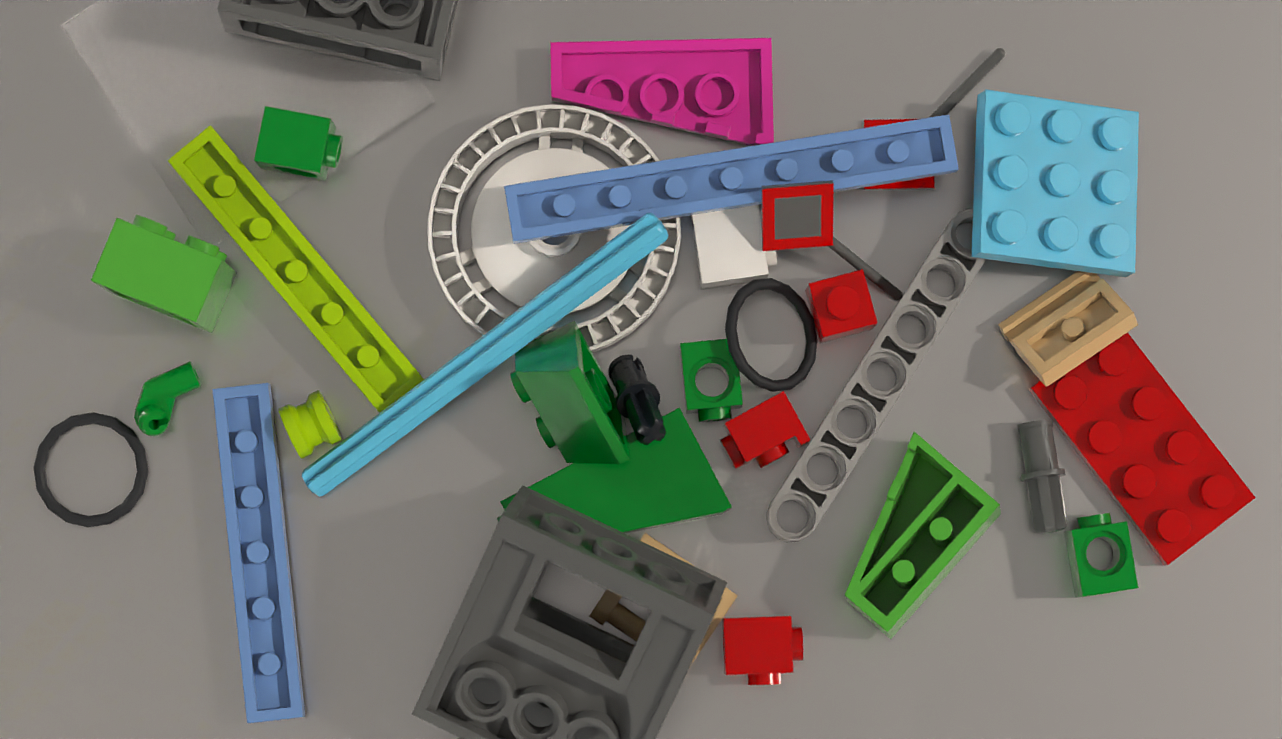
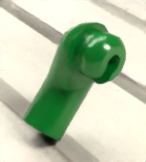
M191 361L148 379L142 386L135 408L134 419L136 425L144 434L158 436L164 433L168 428L176 397L202 386Z

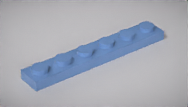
M261 383L212 389L247 724L305 717L271 384Z

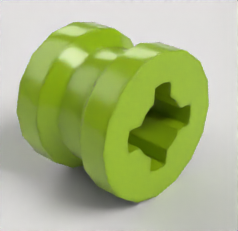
M320 390L309 394L306 402L296 407L287 404L278 409L288 436L301 459L311 455L315 446L324 442L333 445L342 441L336 421Z

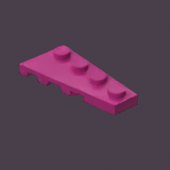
M771 38L550 42L552 101L750 146L774 143Z

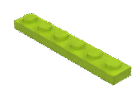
M211 125L167 160L379 413L424 380Z

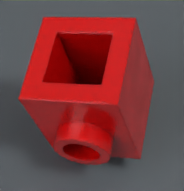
M791 616L722 619L725 675L747 674L748 685L781 684V673H794L793 661H803L802 627H792Z

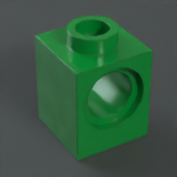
M265 106L254 161L261 169L326 181L328 167L337 168L339 164L343 136L335 134L336 126L331 118Z
M727 339L680 343L686 414L698 413L699 422L732 419L731 409L742 408L743 400L740 371L728 350ZM706 367H716L723 371L728 382L726 390L714 397L702 394L695 383V378L699 371Z
M1110 513L1077 518L1078 529L1064 532L1075 598L1137 589L1138 582L1127 521L1112 523ZM1096 538L1107 541L1113 550V560L1109 567L1104 570L1095 569L1087 560V547Z

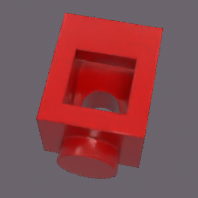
M782 391L725 422L723 427L728 435L720 439V443L735 469L755 459L759 467L762 468L790 453L785 444L786 442L793 439L797 447L800 448L809 443L811 439L785 392Z

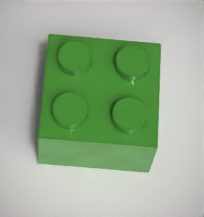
M140 215L135 216L133 223L116 218L91 281L114 295L212 333L237 274L225 262L227 254L219 251V247L189 235L185 245L174 241L176 234L168 231V227Z

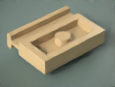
M1081 271L1075 272L998 324L1006 341L1013 345L1017 354L1046 387L1138 325L1134 312L1103 278L1101 279L1096 273Z

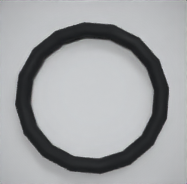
M772 278L752 280L736 292L727 310L725 333L728 350L738 370L755 386L768 391L791 390L806 379L816 357L818 339L815 323L804 299L789 285ZM772 290L782 294L795 306L803 322L806 337L804 359L798 370L787 379L772 380L761 376L748 364L740 349L737 334L739 310L746 298L756 291Z
M95 412L70 416L54 426L39 445L33 467L37 492L47 508L65 522L84 527L111 524L129 513L143 495L149 472L145 448L134 430L116 417ZM96 424L112 428L126 439L135 455L137 474L133 489L122 504L107 513L87 516L71 512L56 501L47 486L45 466L49 450L61 435L76 426Z

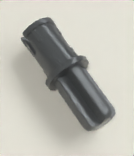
M1038 420L1019 424L1017 427L1020 432L1026 472L1021 475V481L1027 482L1034 529L1039 533L1063 530L1067 527L1068 523L1060 477L1066 474L1065 469L1059 468L1052 430L1053 421Z

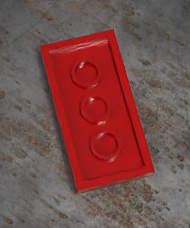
M1128 332L1046 387L1039 381L1028 389L1164 566L1169 565L1256 498Z

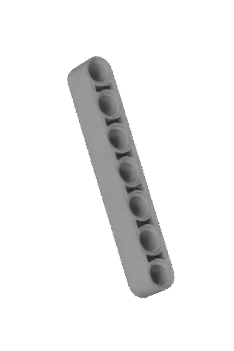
M967 208L958 212L946 226L770 503L766 513V521L770 532L777 539L784 542H798L807 538L816 529L986 261V259L972 257V250L964 248L956 237L958 225L963 223L973 224V208ZM934 269L948 271L955 281L953 294L947 297L934 295L927 286L926 277L928 272ZM905 315L918 317L924 323L926 329L924 340L917 344L903 341L897 332L898 319ZM885 362L894 368L896 383L892 389L880 391L869 384L867 369L870 364ZM855 408L864 414L867 428L862 436L849 438L839 431L837 417L841 410ZM826 455L835 462L837 476L831 484L819 485L809 478L807 464L811 457ZM787 501L800 503L807 512L808 521L806 526L797 533L783 530L777 521L778 508Z

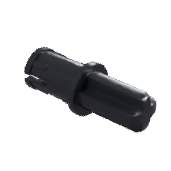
M622 355L616 358L608 368L609 378L617 391V409L622 416L629 419L638 442L649 445L653 440L661 441L666 434V429L658 408L660 403L659 391L654 384L648 382L644 366L638 357L633 360V355Z

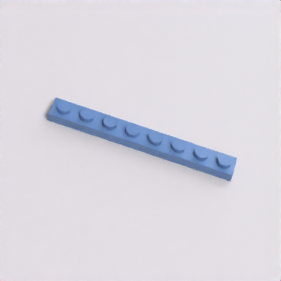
M948 114L504 186L513 244L628 226L632 225L646 213H653L659 220L758 205L761 204V186L833 180L834 192L956 173L959 168L950 116Z

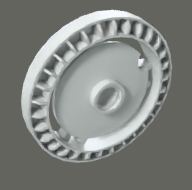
M548 104L527 107L500 116L472 134L451 157L443 169L432 195L428 216V248L434 273L448 301L463 320L482 336L509 317L482 297V294L495 289L508 301L522 307L630 226L572 234L559 245H549L542 240L513 244L504 186L610 169L599 160L584 154V143L593 145L610 154L624 167L660 161L646 142L628 127L602 113L578 106ZM551 138L572 139V150L550 148ZM539 140L538 150L527 152L507 162L485 184L473 211L471 223L472 248L460 253L458 227L461 210L469 189L480 173L497 157L510 149ZM680 217L660 220L666 228L669 237L664 243L649 253L645 265L638 261L628 269L639 277L628 294L617 287L628 271L626 270L570 312L588 308L606 296L618 302L613 308L600 316L577 324L592 353L609 347L632 333L653 313L667 292L679 255L681 243ZM477 261L485 278L472 284L464 266ZM550 327L535 339L547 333H550L560 327Z

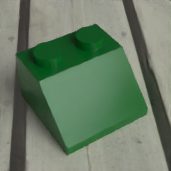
M575 321L529 342L515 353V371L510 373L513 386L523 403L533 402L540 415L536 418L538 430L549 448L557 445L566 463L621 464L630 459L625 417L618 411L616 395Z

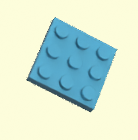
M984 90L978 94L972 257L1127 277L1134 274L1136 263L1139 112L993 90Z

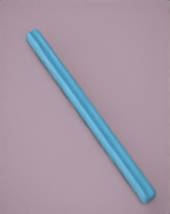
M646 213L305 468L302 472V478L306 486L319 497L324 496L664 243L669 235L663 223L653 213Z

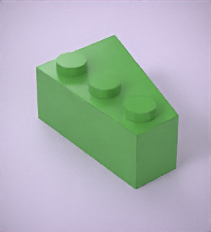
M916 432L912 434L899 471L890 486L885 504L874 530L872 529L845 593L849 604L890 639L893 638L1001 515L1000 504Z

